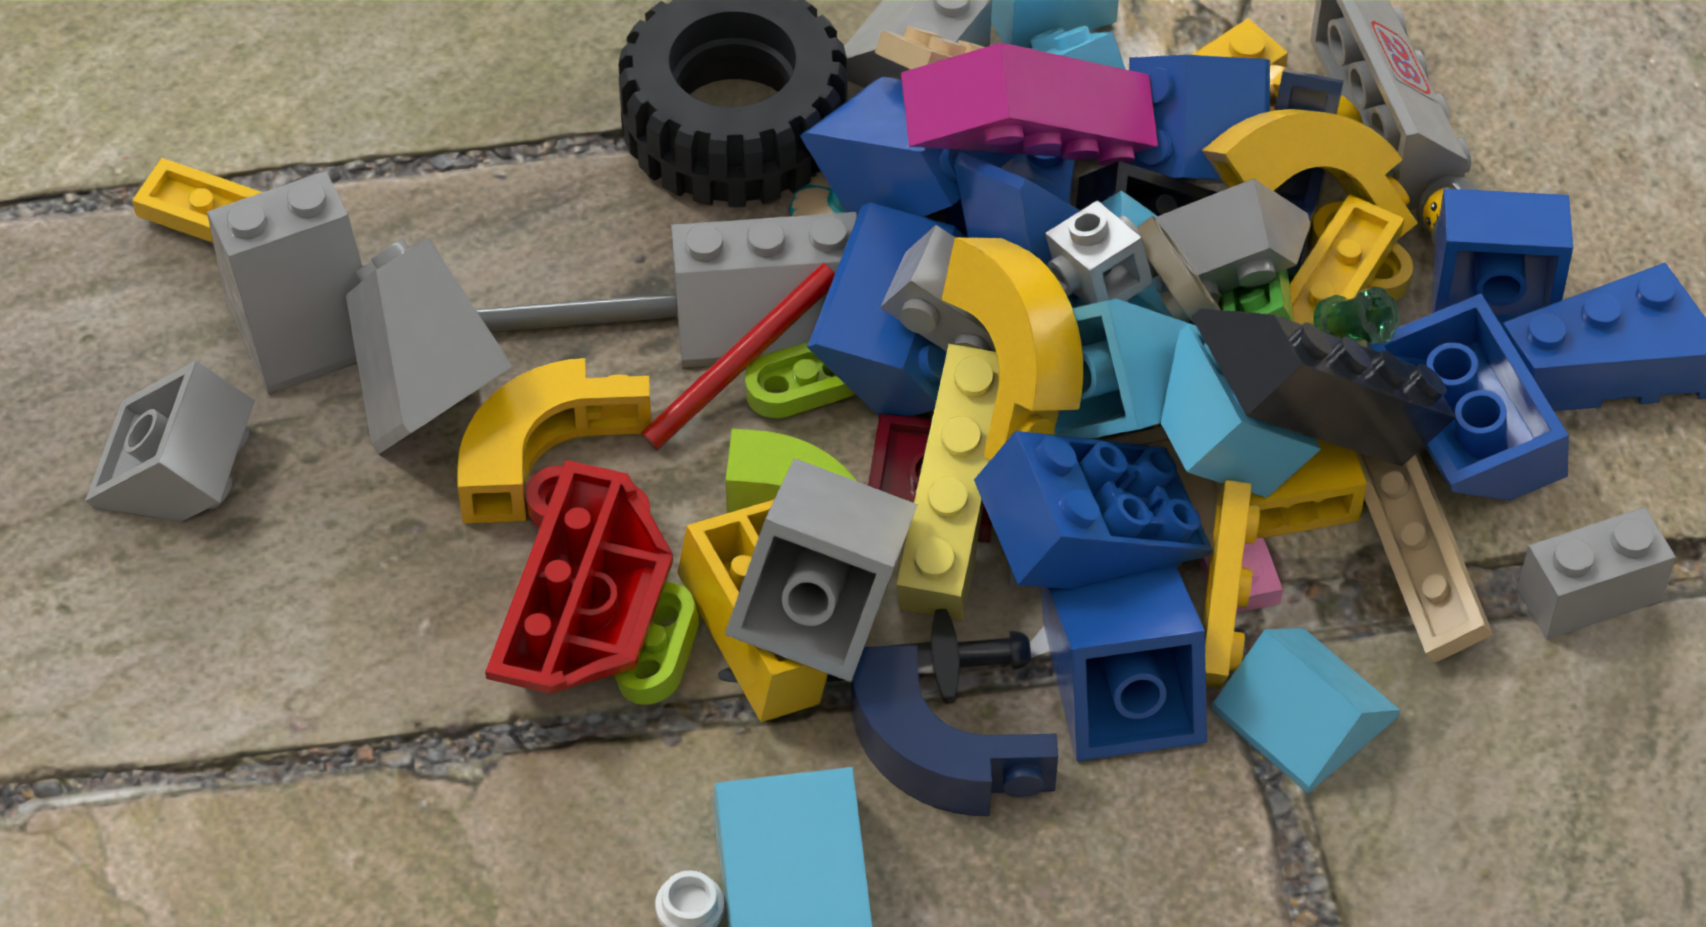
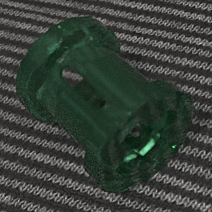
M1375 286L1361 290L1357 297L1351 299L1340 295L1328 296L1318 303L1313 316L1314 326L1321 332L1341 339L1346 336L1356 342L1365 340L1370 344H1382L1390 341L1399 325V312L1395 300L1388 295L1385 289Z

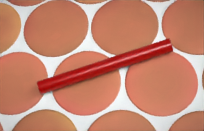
M824 263L816 268L640 433L644 439L658 451L829 291L835 273Z

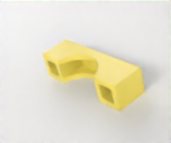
M954 344L948 345L914 503L918 504L907 532L896 583L899 609L934 616L937 609H947L951 619L960 621L964 619L976 562L978 535L983 509V501L974 479L990 461L983 456L999 384L997 353L994 351Z

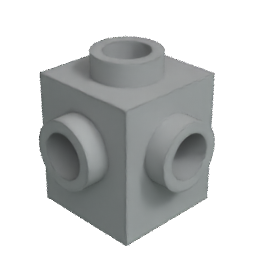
M1098 200L1045 233L1052 260L1048 262V268L1057 278L1066 295L1074 293L1087 305L1116 298L1126 302L1153 284L1143 239L1138 229L1126 216L1118 218Z

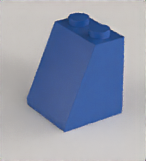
M890 77L876 79L800 135L845 212H856L857 216L861 206L870 202L921 217L954 205L961 199L954 167V161L959 152L999 168L1017 155L1012 153L909 147L902 79Z
M1176 564L1073 589L1041 587L1043 624L1076 761L1207 743L1205 630Z

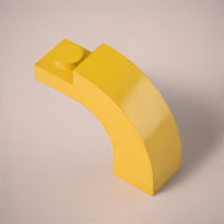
M1274 110L1252 116L1235 124L1201 150L1227 188L1256 179L1274 191L1294 174L1308 168L1319 167L1332 175L1347 195H1353L1405 218L1402 234L1399 238L1418 223L1407 208L1410 198L1405 189L1393 177L1385 176L1386 173L1403 160L1402 157L1381 135L1370 127L1351 118L1308 110Z
M954 238L941 300L969 312L984 325L994 343L998 358V391L983 456L991 460L1015 431L1054 435L1059 410H1079L1083 387L1082 345L1078 324L1068 297L1057 278L1038 257L1019 245L1002 238Z
M585 358L568 359L546 364L525 372L495 391L474 414L462 438L458 457V494L462 523L527 521L525 490L531 469L546 451L561 442L583 436L641 434L640 432L652 422L649 376L616 374L601 378H587Z

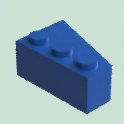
M1666 262L1502 323V328L1553 411L1600 408L1603 400L1638 397L1640 404L1659 403L1661 395L1696 393L1698 400L1706 399V317Z

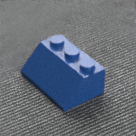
M870 202L861 206L807 348L878 416L880 413L911 417L935 409L947 352L919 333L907 329L901 321L880 307L905 252L935 225L955 238L966 237L953 225Z
M1482 293L1367 340V348L1377 352L1388 351L1399 360L1416 366L1424 364L1430 367L1444 382L1447 389L1444 398L1456 419L1426 444L1425 448L1451 492L1511 501L1568 477L1569 435Z

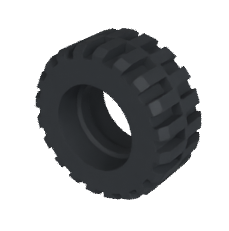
M661 0L645 13V21L639 20L633 26L626 37L627 44L621 49L618 63L621 123L624 130L625 143L630 154L638 160L639 167L651 179L656 181L662 177V187L680 197L685 192L692 194L693 201L696 203L712 206L714 200L727 201L730 208L746 207V201L760 199L762 204L779 200L782 191L789 189L793 194L811 182V173L821 172L800 135L847 101L848 70L843 43L837 38V30L825 16L820 15L817 17V8L806 0H672L666 4ZM728 79L759 82L778 92L762 102L742 107L715 106L689 95L704 85Z

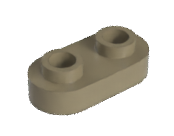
M1151 216L1136 227L1143 239L1152 279L1159 275L1168 288L1160 297L1175 319L1187 323L1192 320L1194 323L1192 316L1200 308L1220 310L1179 246L1154 216Z

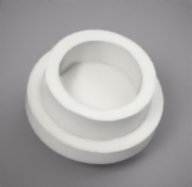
M688 870L676 873L661 886L655 900L657 919L662 927H717L724 914L723 893L712 879L701 872Z

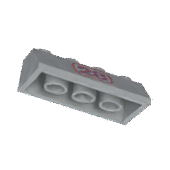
M1316 0L1310 41L1327 77L1344 80L1341 95L1356 106L1361 114L1363 124L1381 135L1402 157L1403 160L1386 173L1385 176L1393 177L1405 189L1410 198L1407 208L1409 210L1417 209L1423 190L1434 180L1447 175L1464 177L1465 173L1470 171L1471 156L1468 145L1462 137H1456L1449 123V111L1445 98L1440 93L1435 94L1428 80L1425 58L1421 51L1413 50L1407 37L1405 18L1399 8H1393L1389 0Z

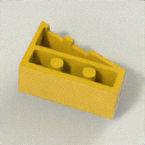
M774 500L688 524L686 526L677 572L684 586L691 592L697 610L760 722L819 705L828 674L724 635L764 521Z

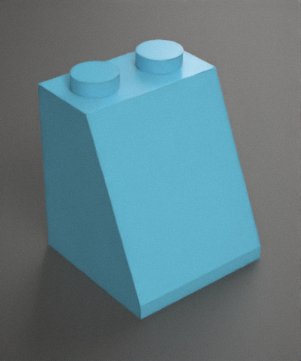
M1117 298L1072 308L1078 324L1082 345V396L1079 410H1059L1054 435L1091 439L1138 430L1160 423L1178 333L1184 326L1190 323Z
M853 767L715 783L712 794V807L728 927H872Z

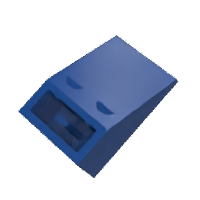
M1015 431L974 479L1018 585L1073 589L1208 557L1213 552V548L1202 527L1199 514L1194 509L1177 472L1176 464L1165 447Z

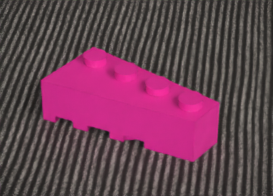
M1002 42L901 73L909 147L1056 156L1067 160L1097 159L1098 165L1107 166L1117 161L1131 163L1135 160V152L1158 146L1150 77L1148 74Z

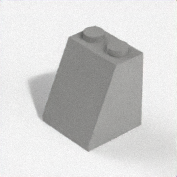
M324 171L207 211L226 306L268 395L356 364L357 359L345 295L361 282L355 272L362 268V263L348 213L327 172Z
M428 237L411 248L408 247L404 239H401L374 256L371 262L355 272L361 282L345 296L371 444L378 454L513 367Z
M794 458L764 521L724 635L851 682L918 504Z

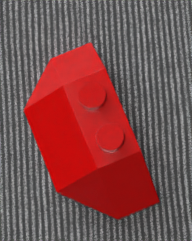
M565 460L485 671L486 679L552 694L636 668L673 564V553L650 512L638 496L637 489L628 473Z

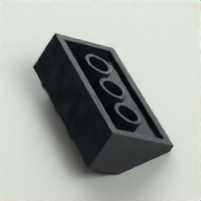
M1200 308L1192 316L1194 323L1248 417L1401 467L1456 419L1444 398L1447 392L1444 382L1430 367L1424 364L1416 366L1399 360L1388 351L1377 352L1360 346L1349 337L1345 336L1341 339L1321 332L1317 327L1308 322L1299 324L1274 314Z

